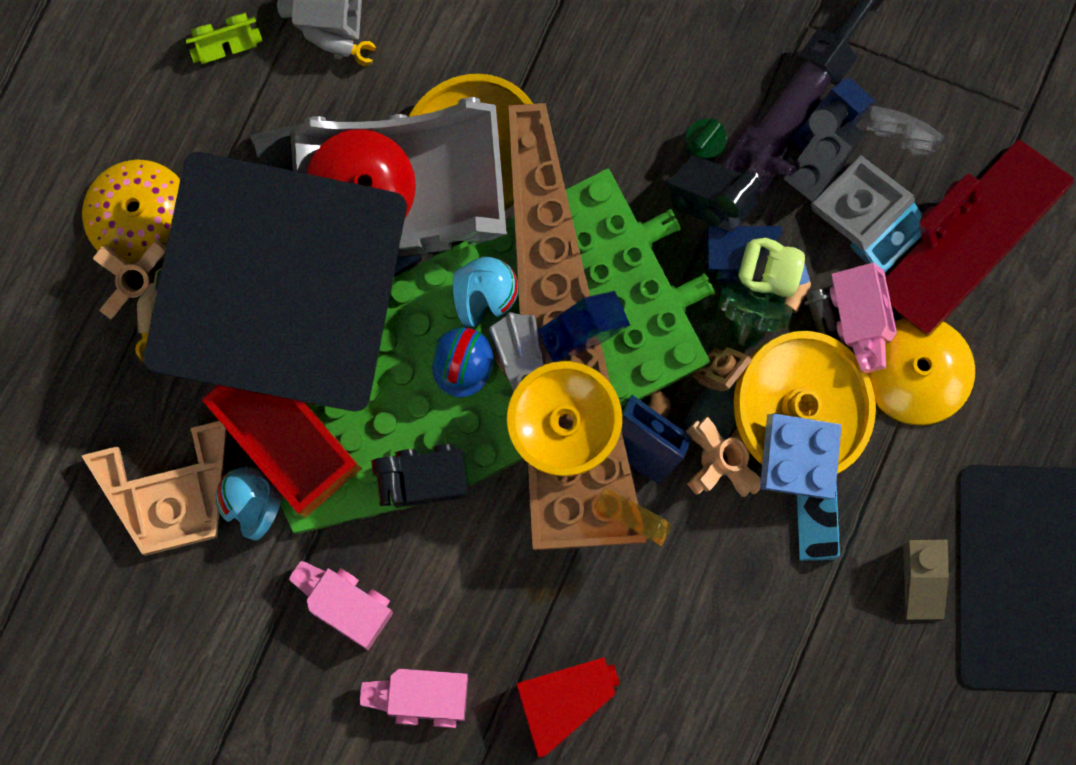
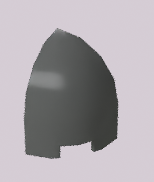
M296 126L281 127L249 135L258 163L286 170L293 169L290 130Z

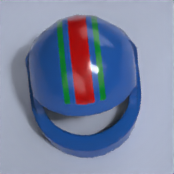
M466 327L453 328L439 337L434 353L432 371L436 383L445 393L456 397H467L477 393L485 385L494 362L493 352L487 338L480 332Z

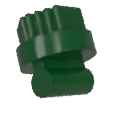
M713 118L700 119L689 127L686 134V147L691 155L694 154L708 161H714L725 150L727 134L724 127Z

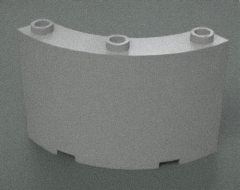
M470 97L460 99L457 105L435 112L412 117L396 114L387 116L386 120L334 122L326 121L325 117L313 116L304 119V123L290 130L293 171L305 174L316 150L329 138L348 130L363 129L375 131L389 137L402 148L414 170L416 191L412 207L404 220L397 258L452 250V242L468 241L469 245H475L507 234L496 105L480 103L479 98ZM359 176L358 184L370 187V180L366 176Z

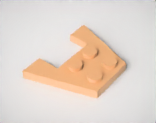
M220 421L191 428L199 464L128 482L119 447L81 455L142 555L147 556L217 538L220 513L216 505L215 493L218 483L223 478L228 431Z

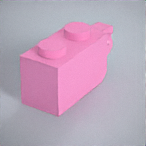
M873 262L833 273L834 286L830 287V296L833 305L839 309L841 320L837 321V331L840 340L854 350L862 372L871 373L885 369V343L891 342L897 331L884 270Z
M301 561L289 578L308 597V608L314 616L367 651L393 614L392 610L386 607L390 600L373 589L367 594L357 588L356 584L359 580L341 568L337 573L329 568L325 572Z
M398 669L391 675L390 680L362 682L360 705L386 711L389 716L396 717L395 724L418 725L419 719L434 720V727L456 728V721L465 722L468 675L463 673Z

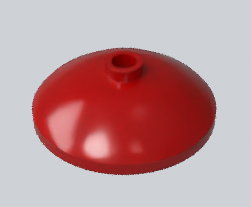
M356 129L334 135L316 150L306 170V174L358 184L359 176H366L370 180V187L397 192L404 197L407 203L405 218L414 201L416 181L409 158L397 143L375 131Z

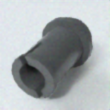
M823 288L805 294L807 301L804 302V305L809 306L816 332L828 335L824 320H826L831 334L837 332V322L830 302L831 296L828 294L827 289Z

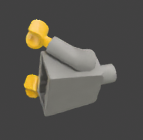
M278 0L277 8L281 18H292L293 25L300 29L305 39L325 51L349 57L350 54L355 55L356 62L362 66H370L373 63V60L363 58L360 55V51L363 49L375 52L376 47L372 42L363 41L359 45L353 44V40H359L362 0Z

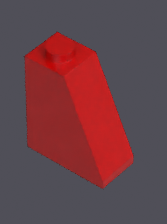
M603 657L517 683L538 759L546 757L615 696L614 687L620 686L614 664L607 665Z

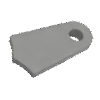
M509 312L489 329L512 389L515 391L525 376L543 366L535 316Z

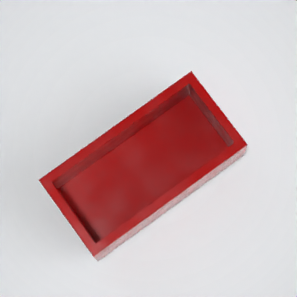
M220 385L202 399L294 510L304 518L310 515L362 470L360 465L306 402Z

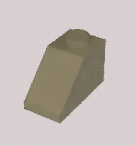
M909 540L903 545L905 620H943L949 581L948 540Z

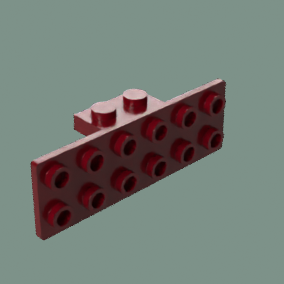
M1017 140L980 180L967 173L960 182L958 180L954 181L946 190L944 198L936 207H929L922 215L919 223L922 239L920 243L886 277L892 310L926 336H930L1074 184V178L1025 142Z

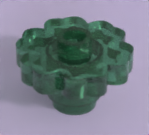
M737 283L732 284V287H722L717 304L719 309L725 311L724 315L731 319L729 326L732 331L731 339L746 347L758 346L759 341L765 338L767 331L778 332L779 328L787 329L793 311L791 306L784 304V298L773 292H755L744 284Z

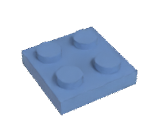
M774 413L767 415L760 489L827 500L835 499L842 424Z

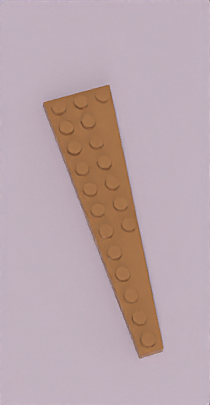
M546 103L510 105L508 107L520 315L535 316L543 365L560 361L581 363L595 369L610 382ZM564 416L559 421V426L563 429H568L573 425V419L570 416ZM622 432L611 454L600 465L583 474L555 476L539 471L528 464L532 546L534 551L647 544Z

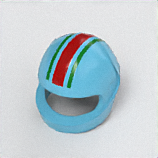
M484 256L472 260L454 272V302L458 317L465 327L478 326L482 321L486 308L490 307L493 314L499 317L510 310L516 301L518 294L516 275L512 268L502 260Z
M250 466L239 467L226 473L218 483L215 493L216 505L221 516L227 522L236 518L240 522L242 535L252 540H259L268 531L279 511L283 497L259 468Z

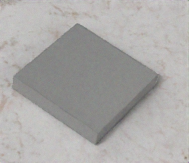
M860 155L810 205L812 211L865 251L915 202V198L912 193Z

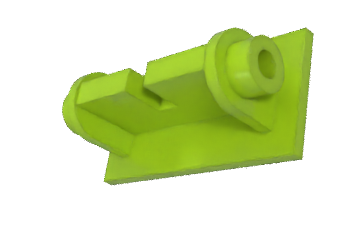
M245 12L226 18L227 25L216 29L212 28L211 23L191 29L192 36L186 38V43H195L196 48L190 49L193 62L201 61L202 64L225 57L222 43L229 41L233 54L250 48H256V43L263 41L258 28L251 30L250 24L256 22L255 17L247 18Z

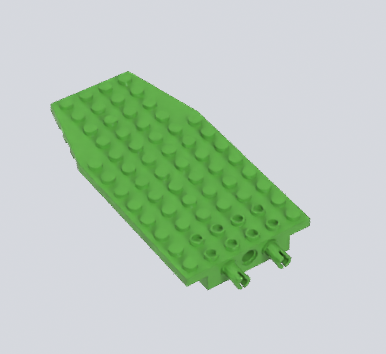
M609 168L566 189L610 384L617 393L621 409H624L627 399L631 395L642 400L711 364L685 312L686 307L710 295H714L715 292L711 283H708L709 279L705 273L677 288L669 284L651 248L652 243L675 231L681 230L678 220L674 218L675 215L671 209L643 224L640 221L637 222ZM514 216L506 220V235L475 245H469L468 241H464L452 247V250H446L393 277L368 405L361 411L353 412L307 403L360 465L362 470L306 518L299 515L289 502L282 497L280 506L293 533H304L355 519H364L381 513L414 507L396 508L393 506L391 493V506H379L377 477L373 476L371 460L395 456L397 451L417 449L418 454L432 453L433 446L455 444V449L461 448L465 453L469 487L524 460L515 449L507 426L508 406L514 391L495 359L485 385L477 393L467 397H456L445 393L436 383L432 371L434 353L439 337L453 328L465 327L461 323L455 307L453 295L454 272L472 260L485 256L502 260L508 264L514 271L518 281ZM519 290L516 301L505 314L496 317L490 307L485 309L482 321L478 326L466 327L483 334L487 338L491 349L493 348L494 340L489 328L499 322L509 312L520 314Z

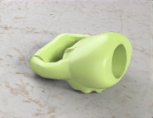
M769 238L753 239L746 244L738 276L741 283L752 291L760 293L773 292L781 297H792L795 295L801 280L805 254L797 248L784 247L777 241ZM762 246L769 250V255L767 256L765 272L762 275L763 279L756 282L752 281Z

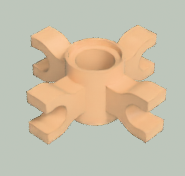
M156 240L139 262L130 263L125 262L108 246L101 247L93 259L116 276L115 284L117 289L99 311L109 319H112L129 298L141 296L146 288L153 284L151 270L164 256L166 246L159 240ZM128 270H137L142 274L144 282L140 289L130 288L126 284L125 275Z
M708 417L704 418L701 422H693L685 432L692 437L691 439L701 445L704 451L702 453L703 468L687 483L696 495L700 494L703 489L706 492L710 491L721 476L727 475L742 497L747 496L749 492L756 494L760 490L761 478L747 467L749 451L739 434L738 428L734 431L731 438L724 440ZM723 451L727 455L728 463L723 459Z

